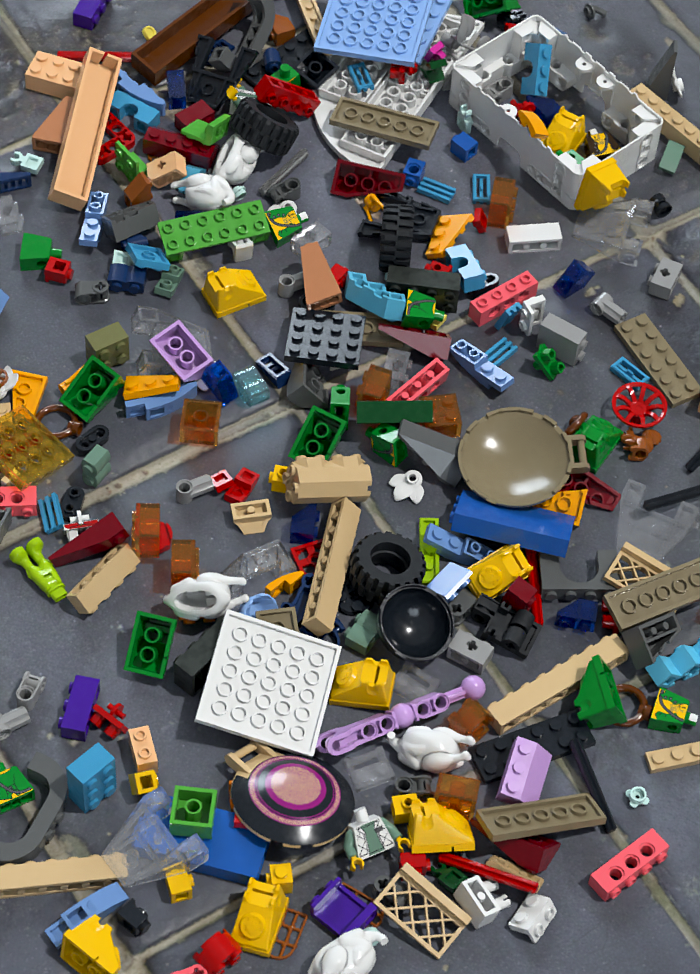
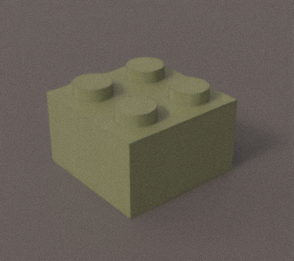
M118 321L85 335L87 360L91 355H94L110 368L130 360L129 336Z

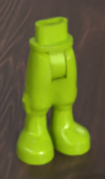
M35 537L31 539L26 545V550L22 546L15 548L9 555L10 560L14 564L22 566L26 570L28 578L46 593L48 598H52L54 602L64 599L68 594L65 590V585L62 583L53 564L43 556L42 549L44 544L41 538ZM28 555L37 563L38 566L32 564Z

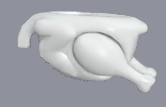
M237 133L233 134L222 146L212 175H219L229 185H239L246 182L256 166L261 150L248 143Z
M197 173L170 184L172 189L186 187V199L175 196L172 202L184 205L195 213L232 206L236 198L228 182L219 175Z
M214 572L202 573L197 579L188 577L172 585L170 594L163 598V603L173 609L174 614L180 618L197 621L200 617L216 619L221 615H225L227 609L231 610L249 601L247 594L231 600V592L228 585L244 586L247 581L244 577H229Z
M411 726L406 730L402 738H395V733L392 731L387 733V741L398 753V760L414 770L422 769L436 774L452 771L463 766L464 761L471 760V755L468 751L460 753L458 743L468 744L469 746H473L476 743L472 736L461 735L450 728L442 726L436 727L433 730L426 726Z
M360 928L348 931L324 946L316 954L308 974H368L376 962L373 942L378 941L381 945H386L388 938L378 931H364Z

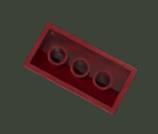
M149 126L143 138L142 153L160 158L169 152L176 151L185 157L186 165L200 167L208 172L220 145L215 143L211 146L203 145L198 140L187 138L186 135L156 126Z

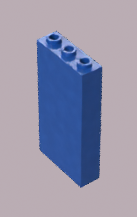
M463 490L461 496L457 495L450 514L449 523H452L451 531L509 545L520 544L521 548L565 558L576 516L534 506L523 508L499 506L484 500L474 492Z
M152 792L150 799H146L144 804L145 815L140 817L137 829H139L138 835L133 836L131 847L134 848V856L179 868L186 867L190 871L248 885L250 877L257 881L259 880L270 842L258 837L249 829L234 828V812L216 808L212 839L169 835L173 797Z

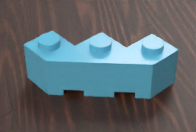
M348 271L344 287L346 299L387 321H402L406 304L405 294L386 291L385 284L367 281L366 274Z
M700 638L693 647L680 645L675 648L674 653L670 657L659 655L654 664L645 667L657 687L669 688L674 686V681L680 678L685 681L699 674Z

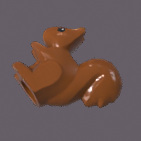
M629 427L620 436V441L627 444L623 446L624 450L631 451L628 455V460L644 461L648 454L652 452L654 445L661 443L662 437L658 431L653 429H646L642 432L641 436H637L634 434L632 427Z

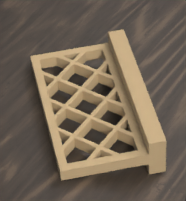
M625 542L602 580L617 589L628 586V583H636L671 568L630 543ZM621 559L628 563L629 567H621L619 560ZM636 570L643 572L646 577L638 578ZM631 571L633 578L626 579L623 572ZM619 572L621 580H615L610 577V574Z
M407 862L373 902L378 909L437 959L443 955L464 927L472 920L467 913ZM399 877L407 883V891L396 892L395 882ZM419 893L423 896L424 905L412 906L411 894ZM408 894L409 906L397 907L396 895ZM393 895L394 907L386 908L380 903L384 896ZM424 908L425 920L414 921L413 909ZM428 908H437L440 913V919L429 920ZM409 909L410 921L402 922L398 918V910ZM452 921L458 926V929L453 934H445L444 922ZM440 922L442 934L430 935L429 923ZM426 923L427 936H418L415 933L414 924ZM442 937L443 947L437 952L431 947V938Z

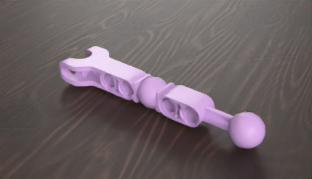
M467 676L462 681L460 687L448 692H432L410 701V703L396 704L390 711H385V714L378 713L347 726L328 730L319 734L316 750L335 756L349 752L356 746L383 736L390 731H394V729L408 728L414 721H419V718L425 719L448 709L450 703L463 698L471 701L479 700L486 691L485 683L479 676ZM439 697L440 704L436 706L435 701ZM421 704L422 712L419 714L417 709L418 706ZM385 718L386 721H387V724H386V726L383 728L381 723H382V720ZM367 725L369 731L364 735L363 729ZM324 738H327L325 741V748H323L321 746V741Z

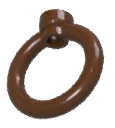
M52 404L42 408L35 415L33 421L37 434L48 440H61L69 437L71 434L79 437L83 430V422L79 421L78 415L63 404ZM51 412H64L71 418L67 429L61 432H48L41 426L43 417Z
M584 411L580 415L572 416L565 433L572 435L575 431H578L581 424L587 419L588 413Z
M629 684L616 685L618 693L628 692L633 694L639 700L640 706L637 714L627 719L628 722L623 724L615 723L613 725L631 727L642 720L649 722L653 706L648 705L644 693L637 687Z

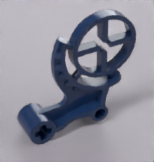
M313 573L303 575L300 588L292 603L284 602L280 606V608L295 607L298 626L303 621L306 602L308 601L314 577ZM336 617L334 627L336 628H333L330 633L334 636L336 645L340 646L338 632L342 633L346 628ZM305 626L299 630V633L315 637L307 631ZM329 633L320 636L319 639L324 640Z

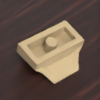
M269 499L230 504L233 523L241 529L244 535L265 532L266 525L272 518Z

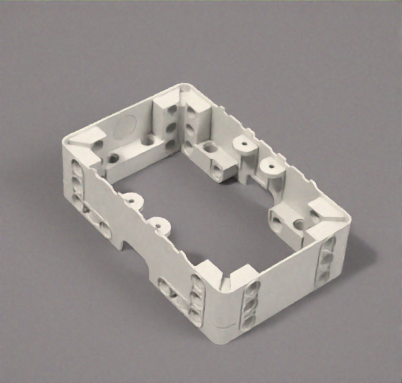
M533 15L454 62L449 104L459 112L460 105L467 103V110H472L471 118L474 127L495 145H498L499 138L504 139L518 152L522 169L568 209L576 210L574 203L586 168L602 161L594 154L583 160L581 164H576L577 161L567 152L557 157L552 152V149L549 146L546 147L540 139L531 137L528 127H522V124L516 119L517 109L515 106L510 104L498 105L492 97L482 91L485 86L492 84L501 77H511L526 67L532 66L529 60H524L526 43L552 45L549 81L559 90L565 91L574 86L582 93L584 86L587 85L597 96L603 98L605 111L602 112L601 123L608 132L625 145L604 160L613 157L625 177H628L655 159L663 119L640 100L637 93H632L624 83L619 82L612 72L608 73L600 63L592 59L588 52H583L581 47L575 42H571L568 39V35L562 34L540 15Z

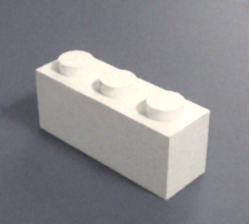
M559 222L506 226L504 238L508 254L556 251L561 249L562 235Z

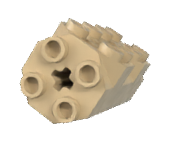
M337 454L332 456L330 461L325 460L324 455L314 457L297 456L295 461L291 462L287 467V471L283 472L282 481L286 486L285 499L287 502H292V504L333 503L344 497H347L351 502H365L371 494V491H367L368 486H372L370 466L365 464L366 462L361 459L360 454H353L351 456Z

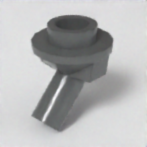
M586 3L583 9L585 16L589 19H593L596 13L602 17H605L607 14L606 10L597 5L593 6L590 3Z

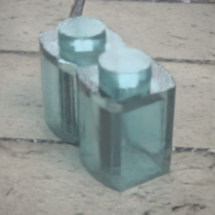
M253 365L232 373V387L239 391L243 403L246 402L251 407L270 399V390Z

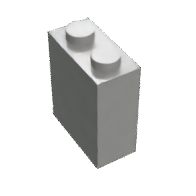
M549 312L540 324L536 347L539 348L540 344L545 343L547 348L554 349L556 358L574 367L585 356L584 349L588 343L586 340L587 332Z

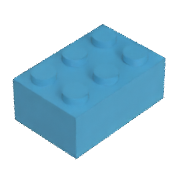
M99 742L66 767L69 798L85 814L89 810L97 808L100 801L106 796L110 797L116 791L115 758Z

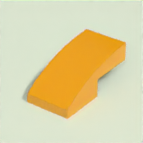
M518 111L522 127L526 126L529 128L532 138L546 139L549 136L544 123L534 112Z
M297 571L277 578L265 586V594L276 598L280 593L286 591L291 595L300 587L304 572Z

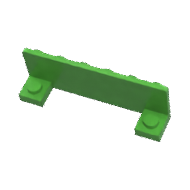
M261 200L157 223L164 246V254L169 262L182 260L185 252L249 238L253 243L266 241L269 239L271 232Z

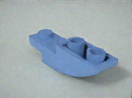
M120 69L116 83L117 89L150 107L156 108L160 111V116H165V101L158 97L154 90L145 83L139 86L125 71Z
M91 191L85 211V220L79 237V245L97 247L98 242H100L103 231L100 216L106 215L109 193Z
M460 339L450 346L449 351L459 364L486 388L494 387L498 391L503 392L514 384L513 376L488 361L487 354L464 339Z
M197 382L181 384L180 391L124 401L126 418L145 415L148 421L168 415L182 408L197 396Z
M432 523L427 526L423 539L424 543L437 549L436 554L468 566L495 552V550L470 537L462 539Z
M118 882L112 883L69 908L60 915L62 918L44 931L56 948L59 949L62 946L63 934L68 929H74L95 914L101 920L128 901L129 897Z

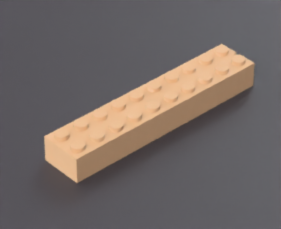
M89 47L83 58L48 195V200L78 211H82L88 201L122 63L121 58L107 54L100 65L99 62L105 52L93 47Z

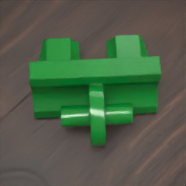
M545 343L540 344L538 351L532 356L535 360L533 367L536 370L541 369L549 381L554 380L556 375L561 374L565 369L563 362L556 361L554 349L547 348Z

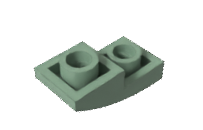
M669 139L657 169L674 175L685 146Z
M171 265L169 271L163 270L161 279L154 288V293L171 298L183 277L185 269L177 265Z

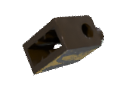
M591 129L585 138L584 151L586 158L594 154L602 161L621 149L609 132L598 133L596 129Z

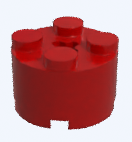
M224 928L222 933L218 931L205 941L201 946L203 951L200 954L196 951L193 959L197 964L202 965L208 974H224V969L229 964L233 967L240 961L243 948Z

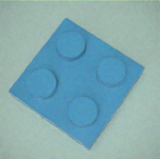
M127 243L126 251L135 266L139 268L148 267L156 271H169L171 264L161 248Z

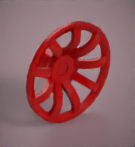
M631 382L624 384L615 391L612 397L611 404L616 417L621 422L634 428L653 427L659 424L667 413L666 398L660 390L647 383ZM632 387H642L639 399H636ZM646 388L654 392L646 401H643ZM627 389L630 394L631 401L626 396L620 393ZM658 397L662 402V404L650 405V403ZM620 399L623 402H625L626 405H620L616 407V400ZM661 409L662 413L658 417V415L650 411ZM618 411H627V417L624 419ZM647 416L655 420L648 424L645 423Z

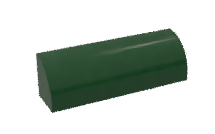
M433 400L357 401V424L401 423L403 419L413 423H433Z

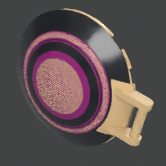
M253 740L238 751L225 755V762L236 772L230 792L234 812L242 824L258 837L268 842L273 840L283 843L284 847L300 848L302 845L317 847L337 839L346 831L351 823L355 810L353 791L344 776L327 762L315 756L310 758L287 751H273L266 744ZM252 751L259 754L245 763L241 760L242 757Z

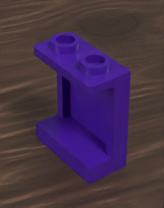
M339 877L334 881L330 880L324 887V892L320 896L316 895L310 902V915L337 937L353 929L360 928L364 930L377 916L378 908L372 902L369 905L363 902L342 885V879Z

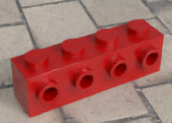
M266 74L253 89L259 102L270 104L275 108H282L286 112H293L298 116L309 118L321 103L314 91Z

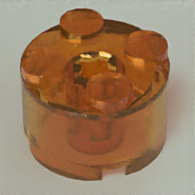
M468 698L457 712L454 711L449 715L447 719L450 722L448 728L461 735L472 736L477 743L490 730L487 726L490 722L494 723L495 717L477 700Z

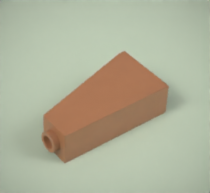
M65 96L33 134L32 145L34 150L59 154L73 97Z
M318 241L307 243L300 247L307 309L322 310L341 303L342 292Z

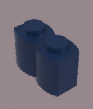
M121 263L111 264L107 279L109 290L114 292L128 291L133 294L144 293L147 267L139 268L135 265L128 266Z

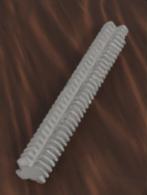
M301 149L258 189L261 193L260 195L267 196L266 192L269 187L282 182L290 172L296 169L309 156L307 149Z

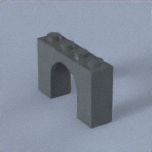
M597 550L595 557L596 576L592 580L583 583L571 581L564 576L560 569L559 556L538 552L537 560L541 599L548 601L602 600L605 594L618 590L602 580L617 557V550ZM619 572L610 574V577L620 580Z

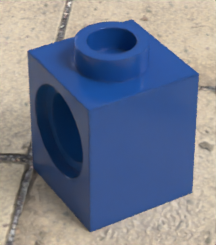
M409 157L403 170V174H406L404 185L415 188L420 185L425 174L426 162Z

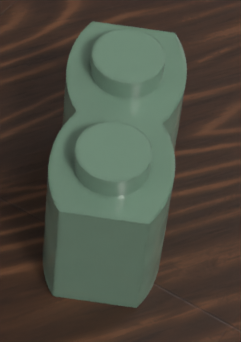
M98 444L81 462L84 483L95 488L111 471L109 463L111 459L110 453Z
M366 609L362 614L359 613L356 616L355 624L352 628L348 627L344 634L345 645L363 655H367L379 638L376 624L377 615Z

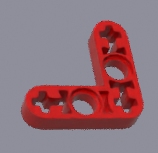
M109 112V121H107L105 132L113 139L101 145L97 165H104L116 158L115 150L109 149L115 146V142L120 141L127 150L135 146V135L111 112ZM115 128L121 129L120 132H114L112 130Z

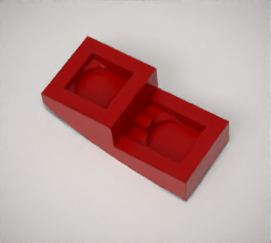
M243 467L234 478L235 485L231 486L224 494V500L232 504L245 502L259 480L260 474Z

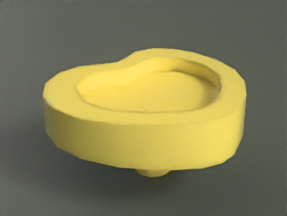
M146 26L142 29V33L148 41L156 35V30L151 26Z

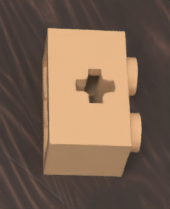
M176 151L169 152L167 155L146 164L147 177L151 179L152 185L158 189L187 176L185 157Z
M149 726L128 729L129 745L136 772L155 770V773H158V760Z

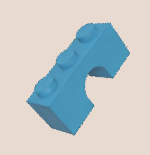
M526 43L524 60H529L532 63L533 69L530 76L522 77L520 94L547 97L552 45Z
M118 89L114 92L110 112L116 118L121 120L128 115L134 116V129L143 134H146L149 126L157 127L160 124V111L156 108L150 107Z
M466 244L446 248L447 266H453L452 273L458 272L461 274L460 287L463 292L467 293L485 288L486 272L481 269L479 261L475 260L472 250H469Z

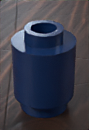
M267 48L263 54L265 69L269 73H275L280 70L282 65L280 53L275 48Z
M142 234L134 235L121 241V248L124 252H127V243L149 246L147 237H143Z

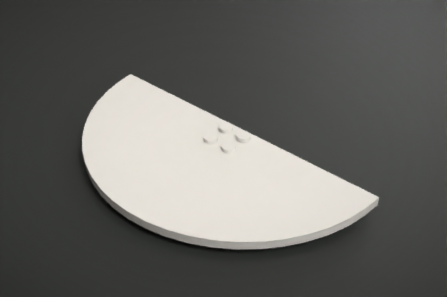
M446 14L429 49L440 41L445 32L456 36L461 16ZM475 20L472 34L466 37L462 43L471 47L484 29L485 23ZM444 46L442 49L446 54L445 59L447 65L442 66L445 79L432 84L427 81L419 66L417 72L411 76L405 73L404 84H399V79H390V67H395L391 66L390 63L328 55L327 57L337 64L339 69L318 90H313L321 102L313 112L316 125L329 147L341 159L384 169L401 143L329 125V119L340 97L343 96L421 117L445 84L456 61L446 51L447 47ZM459 46L457 50L452 51L460 59L464 57L469 49ZM423 59L421 64L427 63V61ZM364 62L374 84V90L368 88L366 92L361 90V93H357L347 70V65ZM358 67L365 84H368L361 67Z

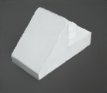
M249 238L228 243V246L233 250L235 262L252 259L253 242Z

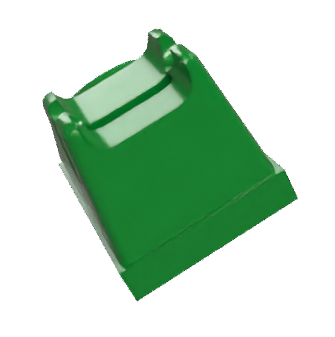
M463 0L464 13L472 16L474 19L521 8L518 0Z
M91 355L59 401L83 420L90 423L117 396L118 390L125 385V380L97 357Z
M313 405L288 457L295 460L297 456L301 455L306 457L324 455L325 460L329 461L341 441L342 434L347 429L346 425L348 422Z
M594 415L586 422H583L574 435H585L587 463L590 465L589 472L596 474L613 449L618 445L620 436L624 432L613 426L609 421ZM572 446L574 462L579 463L577 446Z
M137 610L123 670L164 679L178 620Z
M599 654L591 657L592 660L589 661L586 672L581 679L578 697L574 700V706L581 708V711L577 713L578 719L589 720L586 724L590 730L615 723L623 724L628 722L612 670Z

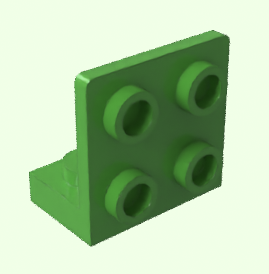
M223 114L211 123L197 119L181 129V134L186 135L189 139L198 140L203 145L211 146L228 134L231 116Z
M120 141L115 142V165L117 169L122 171L130 182L142 171L147 177L146 164L134 152L130 153Z

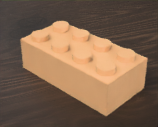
M37 51L25 73L26 89L62 99L65 96L74 97L82 63Z

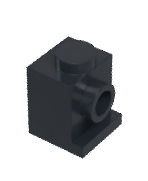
M133 898L117 912L118 922L135 937L147 932L151 926V923L148 921L147 912L141 907L137 908Z

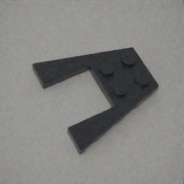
M198 34L197 38L199 41L195 49L196 58L192 66L193 75L189 83L187 101L195 104L203 100L213 110L219 111L228 98L226 90L230 86L234 88L237 86L259 55V52L242 46L229 77L208 72L203 69L215 40Z
M398 192L375 194L382 202L412 205L414 207L412 239L431 240L441 216L440 209L424 202L414 201L413 197L409 195L403 196ZM363 219L357 232L358 237L381 238L382 224Z

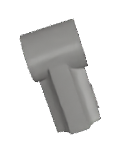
M303 271L294 275L283 274L279 277L278 295L280 297L290 298L295 291L304 288Z
M602 292L590 303V309L594 314L598 316L604 315L616 325L624 322L628 313L616 305L612 297L606 292Z
M205 474L190 481L187 479L178 481L176 484V500L178 503L188 504L194 497L214 490L210 475Z
M23 705L2 715L0 713V741L9 737L12 731L31 722L28 711Z

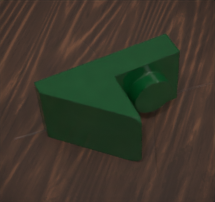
M445 58L418 65L430 84L445 79L442 66L447 65Z

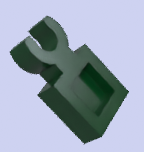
M439 860L438 866L440 869H435L431 866V875L438 877V883L451 894H454L461 882L468 879L457 868L451 866L448 869L446 864L439 862Z

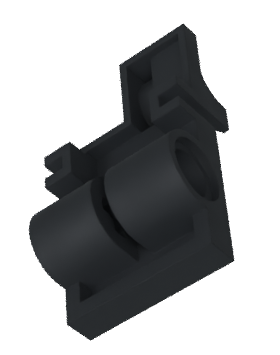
M481 593L471 613V618L475 622L480 624L487 623L480 639L485 641L488 635H491L490 641L525 660L542 625L535 622V617L531 612L525 609L515 611L511 609L512 605L510 604L506 608L504 607L505 601L500 603Z

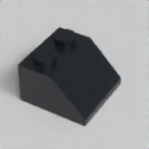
M313 46L292 68L300 75L301 87L318 90L339 69V66L323 53L314 52Z

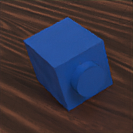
M463 131L451 139L450 152L464 163L477 154L478 142Z

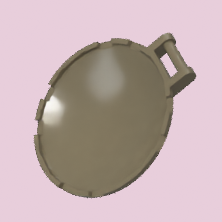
M507 407L486 413V416L478 421L475 420L467 428L458 448L459 469L469 488L484 500L504 507L523 508L540 504L556 495L566 484L570 474L587 473L590 471L585 450V435H567L552 418L535 413L534 410L528 408ZM572 446H577L579 463H574Z

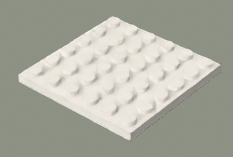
M227 609L194 722L287 752L313 758L342 646Z

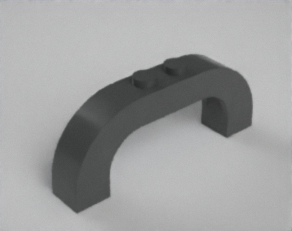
M248 0L253 10L252 24L236 55L227 46L214 48L208 62L215 69L223 73H231L242 46L259 52V55L249 69L256 63L274 25L275 7L273 0Z
M38 751L27 767L28 778L43 784L49 790V795L27 834L22 839L13 843L0 842V866L7 863L24 864L27 861H33L42 852L46 843L51 842L55 834V827L57 824L60 825L64 819V811L68 801L65 774L57 762Z

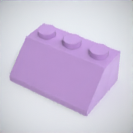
M177 320L149 340L183 382L199 380L213 370L214 360L180 320Z
M517 736L512 743L496 800L508 804L539 800L552 755L538 743Z

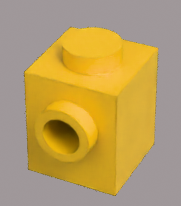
M275 465L274 472L270 471L268 483H272L271 491L286 492L282 475L283 472L287 471V466Z
M155 770L128 775L132 795L158 790L159 781Z
M416 793L392 796L390 807L394 824L409 823L411 801L417 799Z
M291 863L269 865V873H265L266 883L274 886L279 884L284 894L292 893L293 877Z
M174 867L165 872V882L171 903L192 899L194 880L192 874L187 873L186 867Z

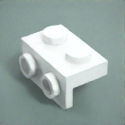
M543 295L531 297L523 301L519 327L527 336L531 335L533 325L542 322L546 302Z
M529 893L508 925L513 931L527 934L530 940L536 943L554 918L557 910L549 897Z

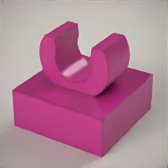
M439 41L428 50L424 59L427 62H430L432 59H444L446 54L442 49L445 45Z

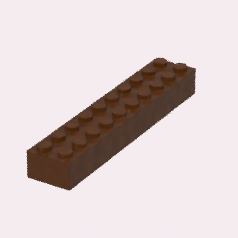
M201 0L131 53V66L156 86L195 56V49L199 41L197 38L198 34L216 40L253 11L248 0Z

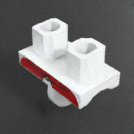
M77 510V516L69 517L71 524L63 525V533L67 536L68 542L79 535L78 533L84 532L97 523L98 519L90 520L89 514L81 515V511Z

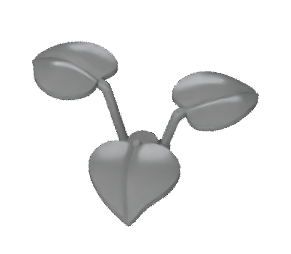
M464 13L461 14V22L456 36L445 32L440 39L445 47H447L446 51L456 61L459 59L452 50H457L459 46L474 51L490 41V37L483 36L478 41L476 48L462 43L466 37L472 34L475 27V19ZM452 70L441 89L443 91L450 90Z

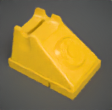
M561 106L559 113H556L547 128L549 136L546 139H541L546 147L549 146L554 154L558 150L563 152L575 150L577 152L587 137V133H585V116L579 117L566 111L565 106Z
M613 157L586 168L574 203V207L578 211H585L590 208L594 210L601 209L613 203V199L626 196L625 187L628 188L630 182L617 166V161Z
M223 266L217 272L213 270L208 272L204 287L201 288L202 295L217 318L247 308L248 304L252 306L266 301V294L251 270L229 269Z
M506 544L467 568L473 572L469 577L471 581L467 585L472 594L477 598L480 597L481 593L495 598L508 590L518 576L523 579L529 577L528 574L533 570V566L528 563L520 550V544Z
M366 658L362 661L339 665L336 667L329 704L390 710L396 673L392 671L388 660L385 659L377 662L373 658Z
M428 798L426 803H421L419 799L411 801L407 835L412 854L452 852V847L454 851L475 850V841L470 824L460 813L443 807L434 798Z
M250 877L247 891L244 892L231 936L243 948L242 951L270 957L289 904V898L285 896L279 884L274 886L259 882Z
M96 914L74 929H68L63 934L60 958L80 974H118L121 969L118 948L114 946L112 941V927L108 924L100 925L99 921L101 918Z

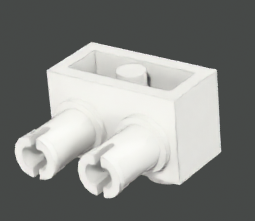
M478 875L461 882L453 894L463 911L472 918L471 923L475 929L493 922L501 910L511 905L510 899L504 901L508 897L506 894L496 899L491 895L490 892L499 889L498 882L492 883L494 880L491 879L482 882Z

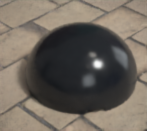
M406 584L392 590L382 601L377 614L376 624L381 642L391 654L403 661L422 663L433 660L448 648L454 636L455 622L449 604L442 595L437 594L425 585Z

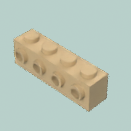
M127 543L116 545L66 597L79 614L94 613L98 609V605L110 597V592L120 586L127 575L135 571L136 565L140 562L139 558Z

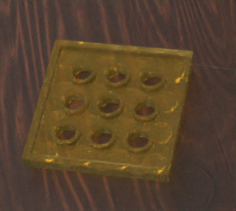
M23 404L0 417V471L20 491L73 460L75 455Z

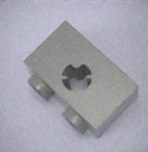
M663 257L661 262L655 265L654 276L650 275L648 279V293L668 301L681 275L683 264Z
M459 629L447 648L446 657L481 675L493 657L494 647L486 641L477 639L471 633Z

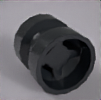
M661 193L652 196L648 202L650 208L655 210L658 218H663L672 211L671 204L666 202V198Z

